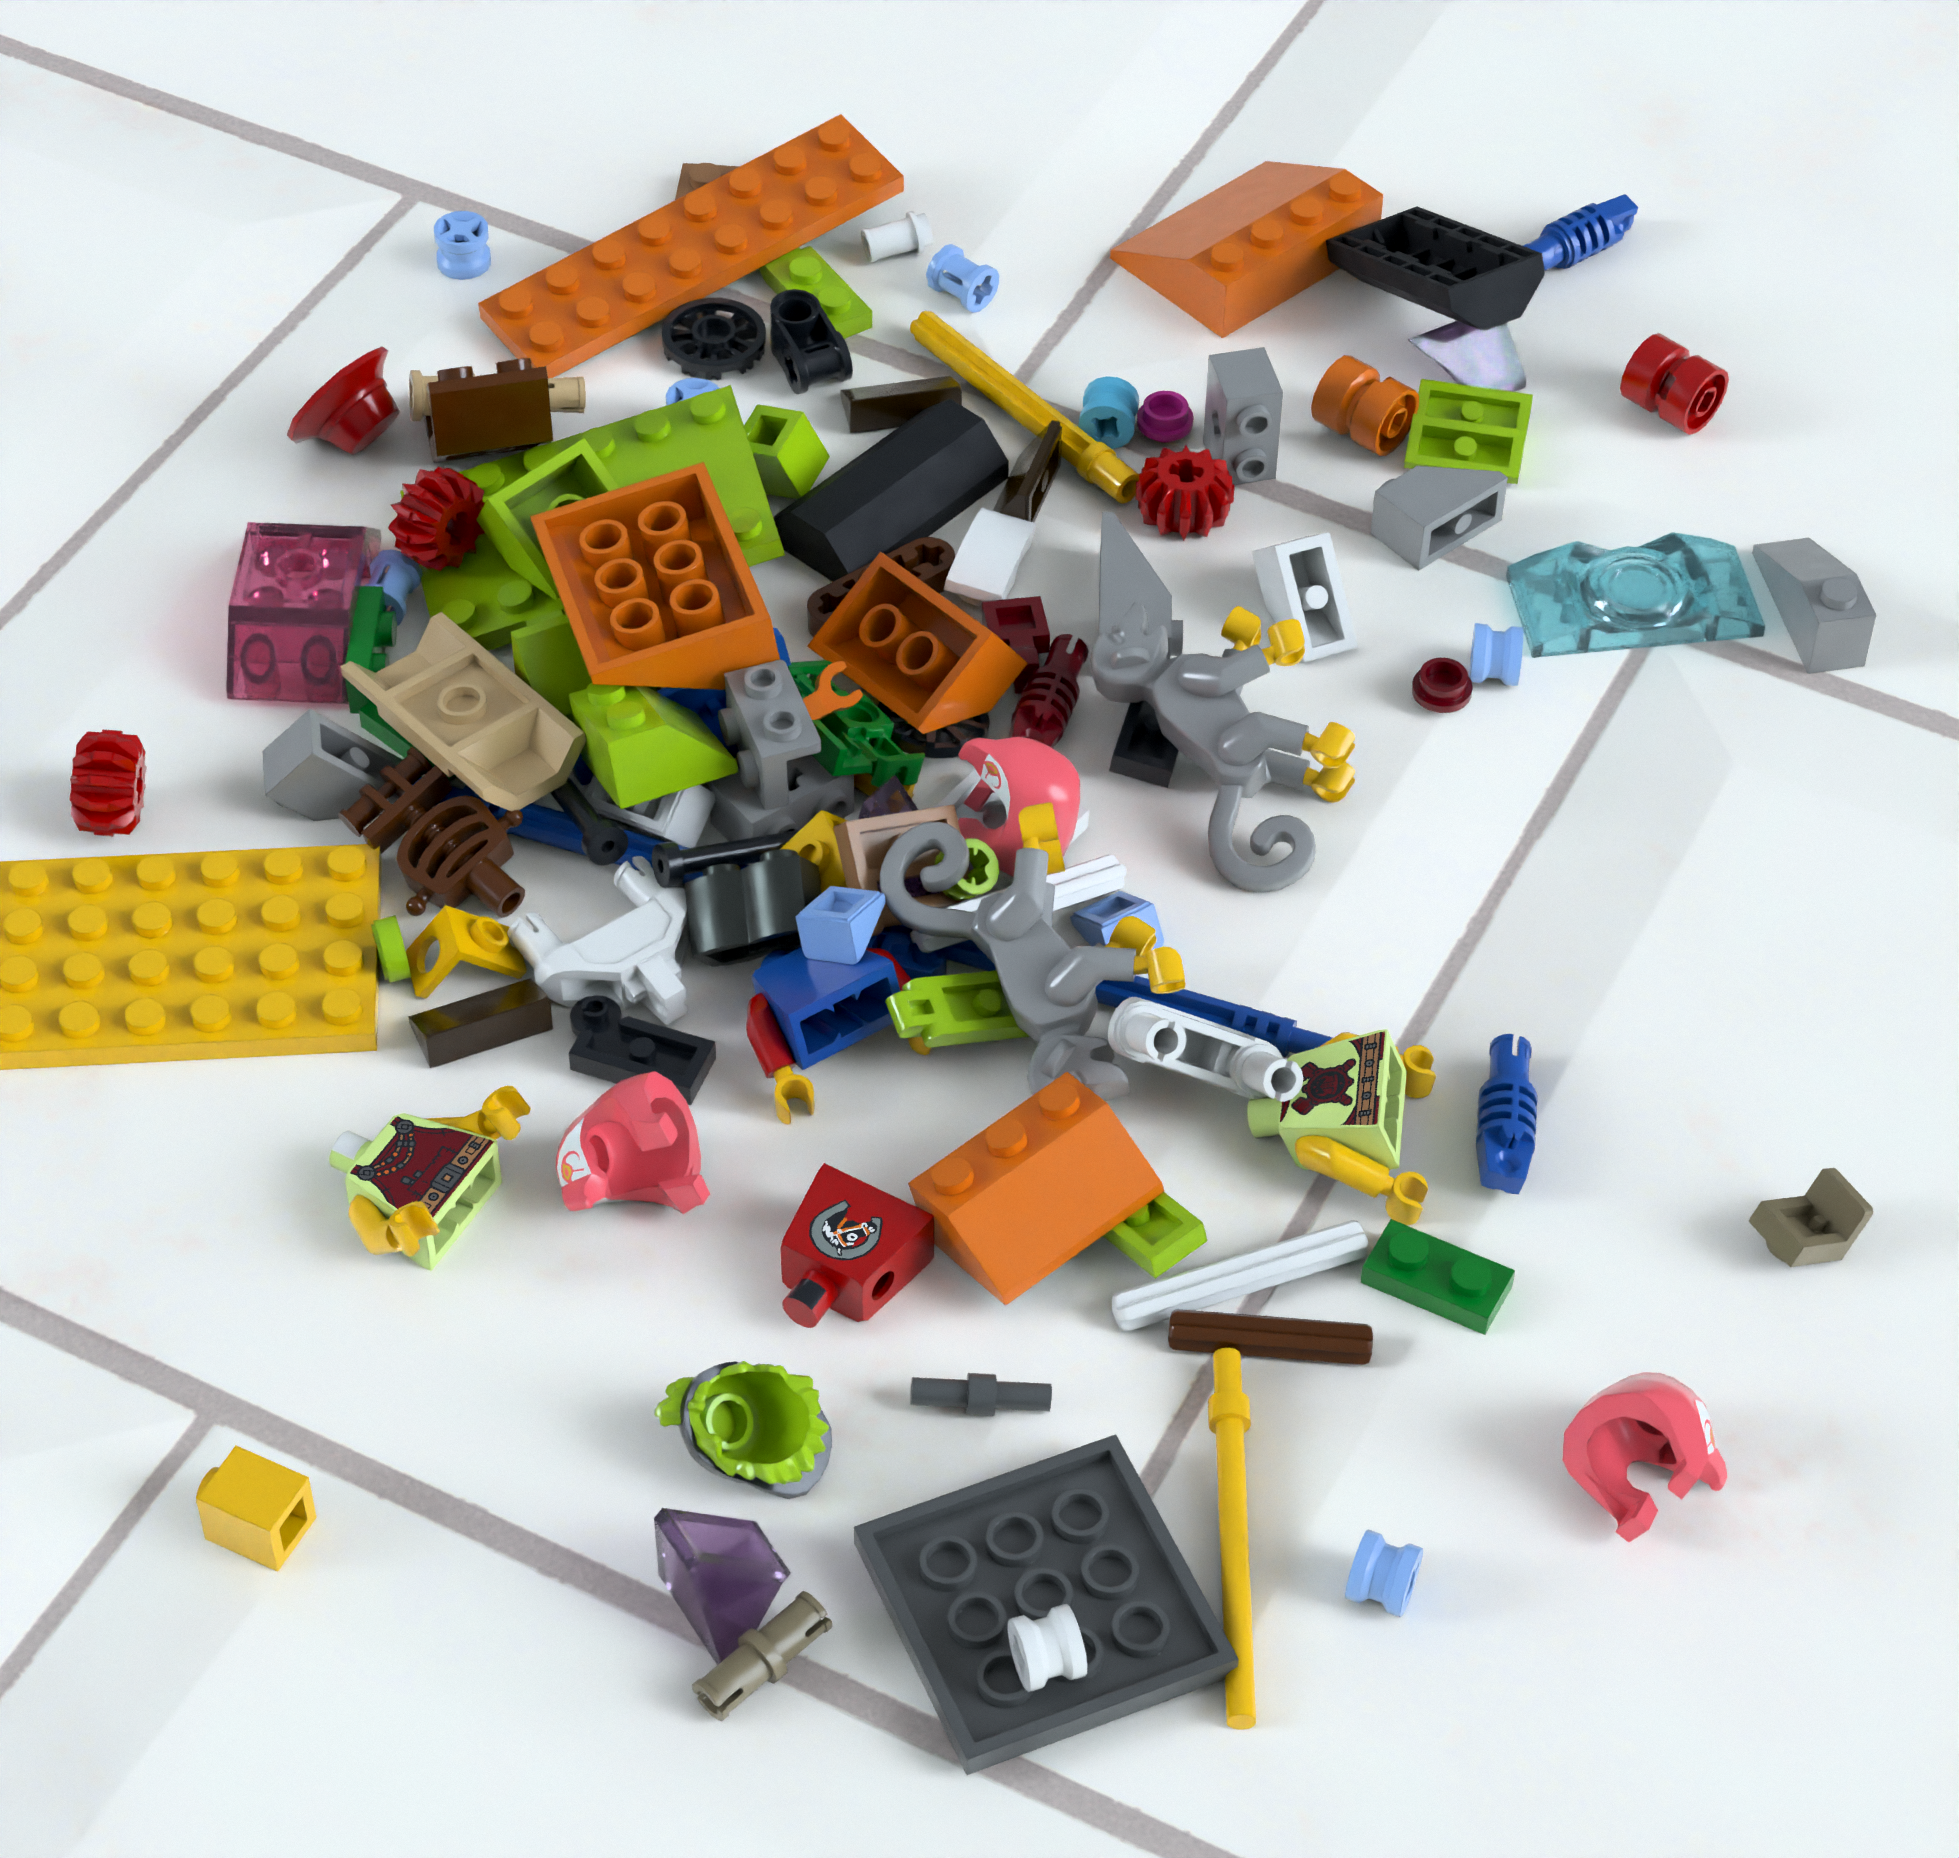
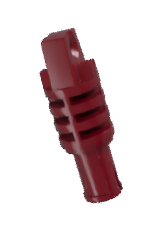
M1061 634L1055 637L1051 643L1044 665L1035 669L1027 679L1012 714L1008 738L1023 737L1034 739L1054 748L1063 737L1079 699L1080 689L1077 678L1088 658L1089 650L1083 640L1078 638L1072 653L1069 654L1066 650L1073 635Z

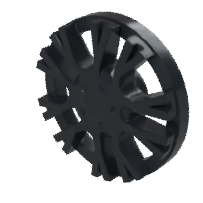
M703 298L687 302L673 310L667 316L662 326V345L666 359L668 361L673 360L681 365L682 373L687 374L690 372L691 377H696L698 372L706 373L707 380H711L712 376H715L716 380H721L722 373L737 369L741 374H744L746 369L751 370L754 367V360L760 361L762 359V355L765 352L766 327L763 319L754 309L735 300ZM717 311L733 313V315L729 319L717 315ZM702 312L703 317L698 319L695 314ZM680 323L690 330L676 329L675 326ZM755 339L754 342L745 341V340Z

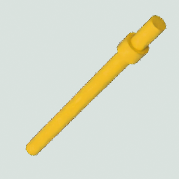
M1221 1348L1213 1354L1214 1394L1208 1399L1209 1429L1216 1434L1223 1631L1239 1659L1238 1667L1231 1670L1225 1677L1226 1723L1230 1728L1244 1730L1256 1724L1244 1433L1251 1426L1250 1400L1242 1392L1240 1352L1234 1348Z

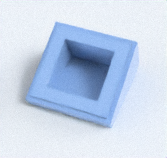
M838 886L827 888L795 916L805 957L812 960L851 965L858 963L867 948L886 903L884 893Z
M1118 891L1074 912V915L1070 916L1072 925L1090 946H1095L1097 943L1105 946L1109 943L1114 928L1122 918L1127 916L1137 917L1156 930L1157 942L1153 949L1164 945V938L1154 904L1123 891Z

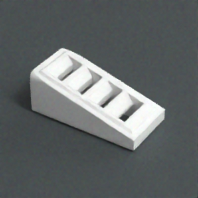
M593 775L585 793V798L599 815L667 842L673 841L677 845L693 848L697 845L716 800L714 792L701 785H697L665 795L663 799L659 797L637 804L635 807L633 805L620 809L616 803L615 805L611 804V796L595 775Z

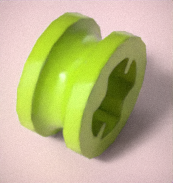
M965 839L970 853L969 861L974 868L968 874L969 879L965 880L962 877L957 884L942 891L946 896L954 900L965 901L990 891L997 882L999 875L997 857L994 851L979 839ZM941 851L936 856L934 865L942 862L944 854Z

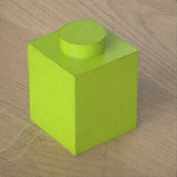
M757 404L744 427L765 493L798 500L810 491L830 455L804 412Z

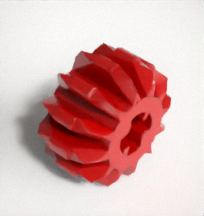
M1187 445L1180 452H1174L1163 447L1159 457L1146 458L1144 467L1139 474V481L1136 482L1135 499L1138 500V508L1143 515L1144 524L1157 525L1160 536L1170 532L1180 533L1184 541L1188 533L1195 532L1203 537H1207L1211 527L1224 526L1231 503L1234 502L1235 486L1232 484V476L1229 475L1226 461L1212 459L1209 449L1195 453L1190 452Z
M438 466L434 471L419 469L415 484L402 483L404 496L400 502L391 504V507L397 513V517L388 526V529L396 537L394 547L416 563L427 569L434 568L438 571H441L445 566L459 568L464 553L476 554L474 542L479 535L485 534L476 520L485 504L483 502L484 490L479 488L476 482L464 477L463 474L451 468L444 469Z
M118 730L87 731L76 744V755L72 759L73 769L70 778L71 793L69 800L72 804L71 817L79 831L94 832V835L114 837L115 834L130 835L140 822L141 809L144 807L143 797L146 788L145 773L147 766L145 765L146 751L137 735L123 734V731Z

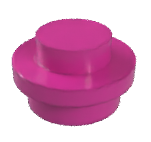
M1157 391L1147 396L1143 405L1139 408L1137 427L1146 437L1158 442L1167 443L1187 436L1193 428L1194 416L1187 400L1182 395L1173 391Z

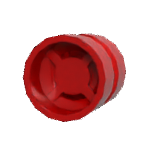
M1657 333L1644 340L1633 353L1622 375L1620 390L1623 397L1651 413L1659 411L1661 419L1691 435L1705 427L1717 412L1726 394L1729 377L1728 372L1699 355L1690 357L1687 348Z

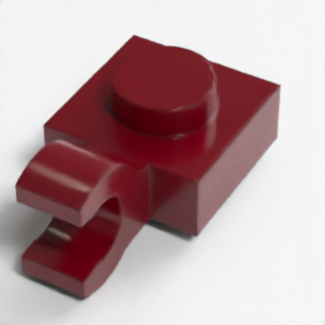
M1041 596L982 602V624L1028 662L1012 683L1015 694L1022 693L1030 674L1039 668L1038 654L1049 653L1050 632Z

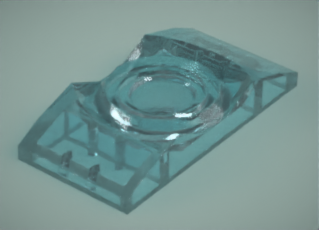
M1671 532L1639 547L1626 546L1613 550L1575 541L1534 554L1507 566L1506 578L1532 658L1763 637L1765 624L1736 547L1712 538Z

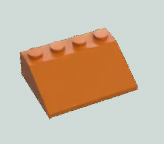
M1265 161L1110 250V259L1218 336L1224 338L1339 270L1338 266L1329 261L1326 240L1381 220L1383 194L1343 168Z
M704 462L530 516L532 526L592 684L724 690V673L780 660L770 615Z

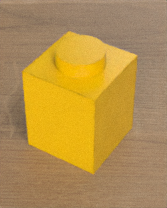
M235 1445L220 1467H213L206 1473L196 1495V1503L206 1540L277 1572L317 1518L309 1477Z

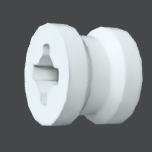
M1063 1604L1052 1607L1047 1617L1031 1620L1025 1615L1009 1619L1008 1637L1011 1653L1020 1681L1026 1691L1030 1692L1041 1689L1049 1678L1060 1675L1069 1680L1082 1678L1087 1675L1084 1643L1077 1620L1070 1606Z

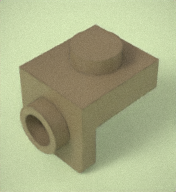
M1825 1168L1820 1171L1804 1196L1761 1201L1748 1221L1766 1240L1769 1251L1776 1258L1787 1263L1791 1268L1842 1260L1872 1217L1873 1208L1836 1168Z

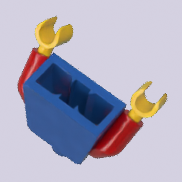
M802 947L790 953L776 950L769 953L762 961L760 968L756 969L753 973L752 982L756 995L748 1003L746 1032L766 1078H775L777 1083L774 1092L775 1111L782 1123L791 1124V1114L787 1100L792 1098L803 1100L807 1104L809 1113L811 1115L814 1114L813 1084L808 1078L793 1073L792 1069L796 1065L805 1070L893 1024L885 1001L889 996L903 991V985L912 979L887 950L866 948L860 961L854 965L808 959L805 957ZM922 1037L908 1038V1043L912 1050L921 1055H928L931 1048L925 1046Z

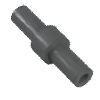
M967 1373L966 1380L911 1378L910 1405L965 1408L966 1415L994 1416L995 1409L1048 1412L1051 1409L1052 1386L1050 1383L997 1381L996 1374Z

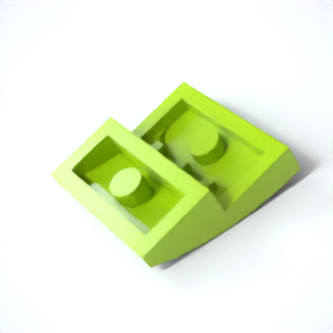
M1421 379L1418 392L1419 407L1417 414H1413L1404 468L1413 469L1416 466L1500 471L1508 477L1507 483L1518 484L1533 395Z

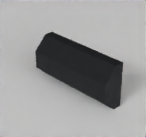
M1418 206L1326 240L1329 261L1358 280L1481 331H1486L1520 318L1545 275L1542 253Z
M947 399L922 410L776 514L773 518L783 550L834 582L872 562L880 551L886 555L913 540L932 535L1008 479L1009 460L983 418L952 399Z

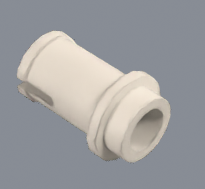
M909 211L904 219L869 229H861L863 248L868 261L871 263L876 262L878 259L911 250L921 254L924 253L926 246L933 245V234L925 213L916 215L913 211Z

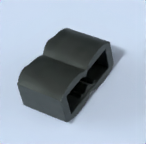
M780 849L760 855V862L747 866L742 870L740 866L735 864H718L705 868L702 877L684 884L692 958L716 967L750 961L776 950L790 951L802 947L795 916L822 893L819 866L799 856L794 850Z

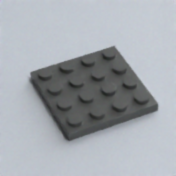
M1116 1434L854 1526V1544L966 1775L1224 1680L1231 1670L1238 1667L1239 1659ZM1067 1604L1075 1615L1082 1635L1087 1659V1675L1074 1680H1069L1062 1675L1049 1678L1043 1688L1028 1692L1020 1681L1012 1657L1008 1637V1621L1011 1618L1022 1615L1031 1620L1047 1617L1052 1607Z

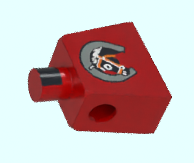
M824 1163L810 1185L783 1237L780 1247L782 1282L787 1288L791 1289L782 1302L785 1313L795 1323L806 1328L815 1327L829 1308L856 1322L868 1321L934 1258V1215Z

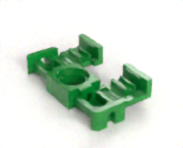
M819 660L792 662L791 665H788V669L802 699L814 693L818 675L832 662ZM831 680V688L834 693L839 696H848L850 694L845 690H841ZM864 693L862 698L851 708L844 711H835L820 720H812L821 739V751L812 754V756L832 776L869 773L872 776L871 784L876 787H892L893 781H899L902 785H913L918 782L925 754H905L890 739L894 723Z

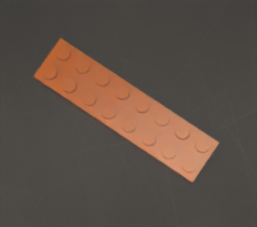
M839 114L479 302L480 318L517 359L531 358L532 368L546 366L548 378H554L667 318L677 307L714 293L904 191V175L842 114Z

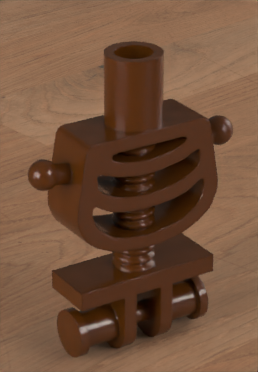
M413 747L406 751L407 756L394 768L386 765L379 772L385 782L384 785L376 791L372 786L365 784L359 790L361 798L347 810L342 809L338 812L339 818L351 832L358 837L363 835L366 844L374 850L380 846L381 854L408 831L401 841L396 859L408 887L416 893V896L411 897L406 903V910L412 916L422 915L425 912L428 901L441 909L445 905L456 908L468 896L473 894L499 918H504L512 914L525 897V889L500 868L514 855V850L506 830L511 827H518L522 823V812L520 810L512 812L506 810L504 816L497 820L480 799L467 795L454 797L439 803L452 791L446 774L436 765L432 768L428 760ZM395 793L400 798L391 804L388 799Z

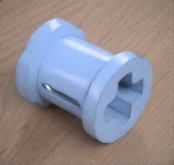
M953 244L945 245L933 256L926 272L928 287L937 292L947 291L960 299L963 308L973 313L980 312L992 301L999 285V273L995 268L987 264L980 266L964 257V252L961 248Z
M392 549L382 550L378 556L373 558L369 566L371 578L368 584L364 586L383 587L386 611L391 606L389 611L396 612L398 626L407 613L405 601L408 594H411L421 583L422 569L418 563L404 556L401 551ZM387 566H390L387 573H385ZM358 591L353 599L354 609L356 606Z

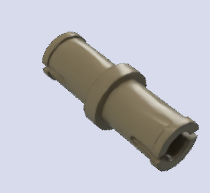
M802 1591L795 1597L792 1603L759 1631L754 1628L748 1629L738 1638L739 1647L702 1679H698L692 1684L693 1692L699 1695L697 1697L698 1701L715 1719L719 1721L726 1719L734 1708L766 1681L774 1684L788 1673L786 1664L822 1633H826L832 1628L831 1619L825 1617L828 1615L827 1611L811 1594Z

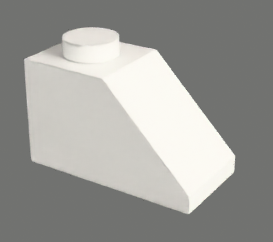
M1330 532L1306 536L1251 551L1265 607L1274 622L1296 619L1301 624L1305 639V653L1300 663L1358 648Z

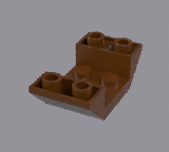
M531 358L497 362V373L474 376L472 366L437 371L438 381L429 382L426 386L430 416H423L433 463L527 450L551 443L553 441L546 366L532 368Z

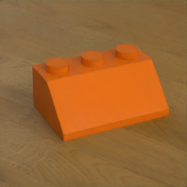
M881 551L807 645V647L826 661L832 663L844 661L847 668L841 673L922 734L991 711L1028 664L995 633Z
M1065 1072L908 1183L916 1207L934 1215V1244L1005 1306L1164 1192L1162 1181L1108 1103L1068 1072Z

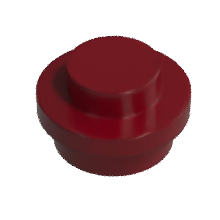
M1434 658L1425 662L1412 681V695L1415 701L1423 708L1433 712L1451 713L1458 711L1469 703L1472 696L1473 685L1466 668L1458 661L1450 658Z

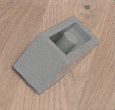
M1416 466L1396 479L1386 481L1379 489L1375 490L1371 534L1419 571L1502 520L1508 477L1500 471Z
M309 709L262 751L265 796L273 799L278 805L290 808L313 821L339 819V811L342 809L347 810L361 798L359 790L365 784L372 786L377 791L385 784L379 772L386 765L394 768L403 759ZM394 793L388 801L393 804L400 797Z

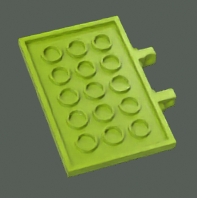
M731 385L710 392H704L695 397L648 410L620 421L592 428L567 438L539 445L529 450L459 472L464 477L476 482L478 487L484 490L483 502L485 503L492 495L583 438L586 439L620 488L704 462L748 566L785 556ZM401 490V491H400L401 497H403V496H404V492H403V490ZM486 533L479 535L474 542L476 554L464 553L459 568L445 566L441 571H438L434 568L427 569L419 564L422 569L421 583L430 619L442 612L487 651L512 643L511 631L566 614L560 598L554 600L509 567Z

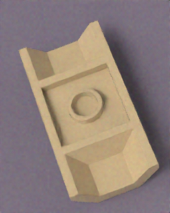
M442 612L431 617L416 651L375 673L352 661L340 666L342 676L377 706L378 715L448 777L455 774L483 800L511 812L524 808L564 785L586 743L585 732Z

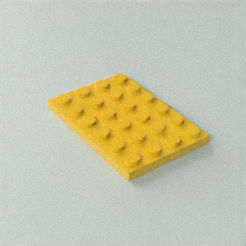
M368 844L0 861V1070L377 1051L379 956L371 925L374 924V920L381 919L382 856L380 846L375 850Z

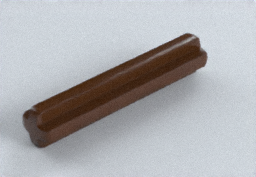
M1176 1309L1172 1311L1170 1316L1168 1342L1170 1348L1181 1351L1214 1353L1221 1348H1234L1244 1356L1365 1365L1370 1362L1372 1356L1373 1331L1370 1325L1362 1323Z

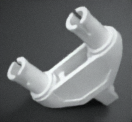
M636 856L632 858L633 864L640 870L639 874L628 861H625L614 875V884L617 889L623 892L637 908L572 943H563L548 927L541 915L536 912L526 913L527 921L534 927L533 931L521 917L511 924L507 932L509 943L534 967L536 984L552 1001L567 1007H573L579 1000L594 995L606 996L614 1000L620 1006L621 1011L642 1002L665 1025L688 1013V1006L685 1004L687 998L686 988L679 980L682 978L681 969L691 944L685 889L678 888L677 886L662 888L655 878L653 868L644 857Z
M1129 997L1122 1001L1115 1009L1110 1020L1108 1042L1113 1051L1141 1063L1147 1062L1215 1085L1246 1098L1260 1099L1268 1096L1271 1099L1275 1097L1277 1101L1285 1102L1293 1099L1302 1088L1303 1074L1298 1064L1283 1058L1274 1045L1249 1034L1139 997Z

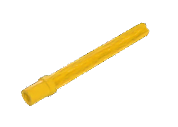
M932 311L921 312L918 319L911 322L910 332L914 334L916 341L1034 435L1037 436L1052 420L1060 422V426H1062L1061 456L1075 466L1078 474L1085 480L1098 485L1121 504L1127 503L1135 497L1136 482L1139 481V474L1116 456L1115 451L1103 442H1097Z

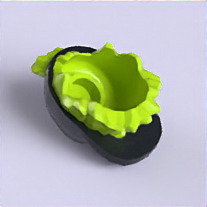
M746 1361L726 1362L702 1371L696 1377H683L670 1383L665 1390L669 1397L659 1402L654 1410V1415L659 1417L660 1425L664 1427L677 1425L679 1427L688 1452L699 1465L722 1478L737 1483L749 1484L769 1494L786 1499L807 1495L820 1480L829 1463L832 1448V1429L818 1402L819 1391L812 1388L813 1379L810 1376L788 1374L781 1365L774 1366L772 1364L760 1363L751 1365Z

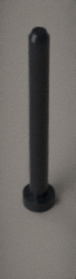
M569 777L564 785L550 792L582 833V849L594 864L601 866L609 865L624 855L628 847L627 834L617 822L609 819L603 820Z
M800 830L681 850L673 841L659 843L653 847L652 851L654 875L658 884L662 888L681 885L684 875L703 872L705 868L713 865L735 864L739 866L760 862V855L769 851L780 850Z

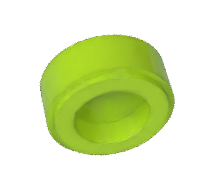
M396 915L374 920L371 928L375 943L377 944L379 961L385 981L388 980L391 983L411 978L410 967Z

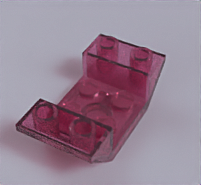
M248 522L228 606L226 679L228 699L348 704L346 681L342 676L340 666L346 662L362 578H371L369 566L373 558L379 554L382 539L381 530L364 526Z

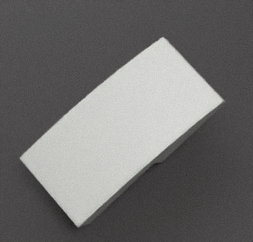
M981 507L959 547L946 578L944 590L959 594L963 601L976 606H982V602L1005 600L1014 586L1018 565L1032 545L1036 523Z

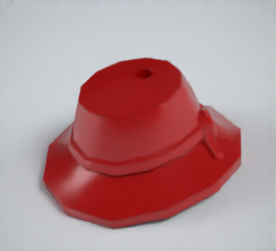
M379 347L362 355L339 370L310 397L293 417L287 436L296 444L311 438H321L326 442L333 443L351 455L357 454L374 442L395 421L400 413L395 400L386 388L387 383L383 379L384 363L389 350Z

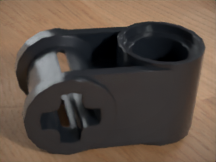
M793 289L777 294L772 299L770 305V348L785 372L793 392L798 395L806 393L808 386L834 378L841 382L850 380L853 374V367L848 346L840 332L836 331L819 300L805 290Z

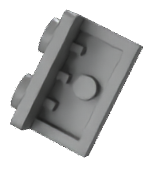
M776 660L724 673L727 708L718 710V719L726 745L736 744L739 750L736 758L742 783L746 789L755 787L765 811L789 805L787 761L819 753L821 751V739L785 661Z

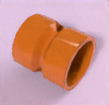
M1344 355L1327 369L1319 381L1313 396L1311 413L1316 422L1340 435H1348L1350 433L1351 439L1358 445L1379 456H1386L1393 452L1409 433L1413 414H1417L1419 395L1416 390L1390 376L1383 382H1380V374L1375 368L1353 356Z

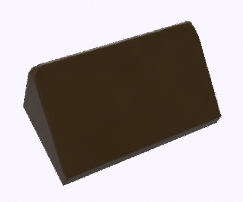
M951 376L840 390V397L850 433L900 427L922 410L947 399H952L962 406L960 384Z
M1052 420L1019 455L993 511L1035 522L1061 466L1062 426H1060V422Z
M531 978L408 1016L410 1026L430 1068L553 1029L551 1003L546 993Z

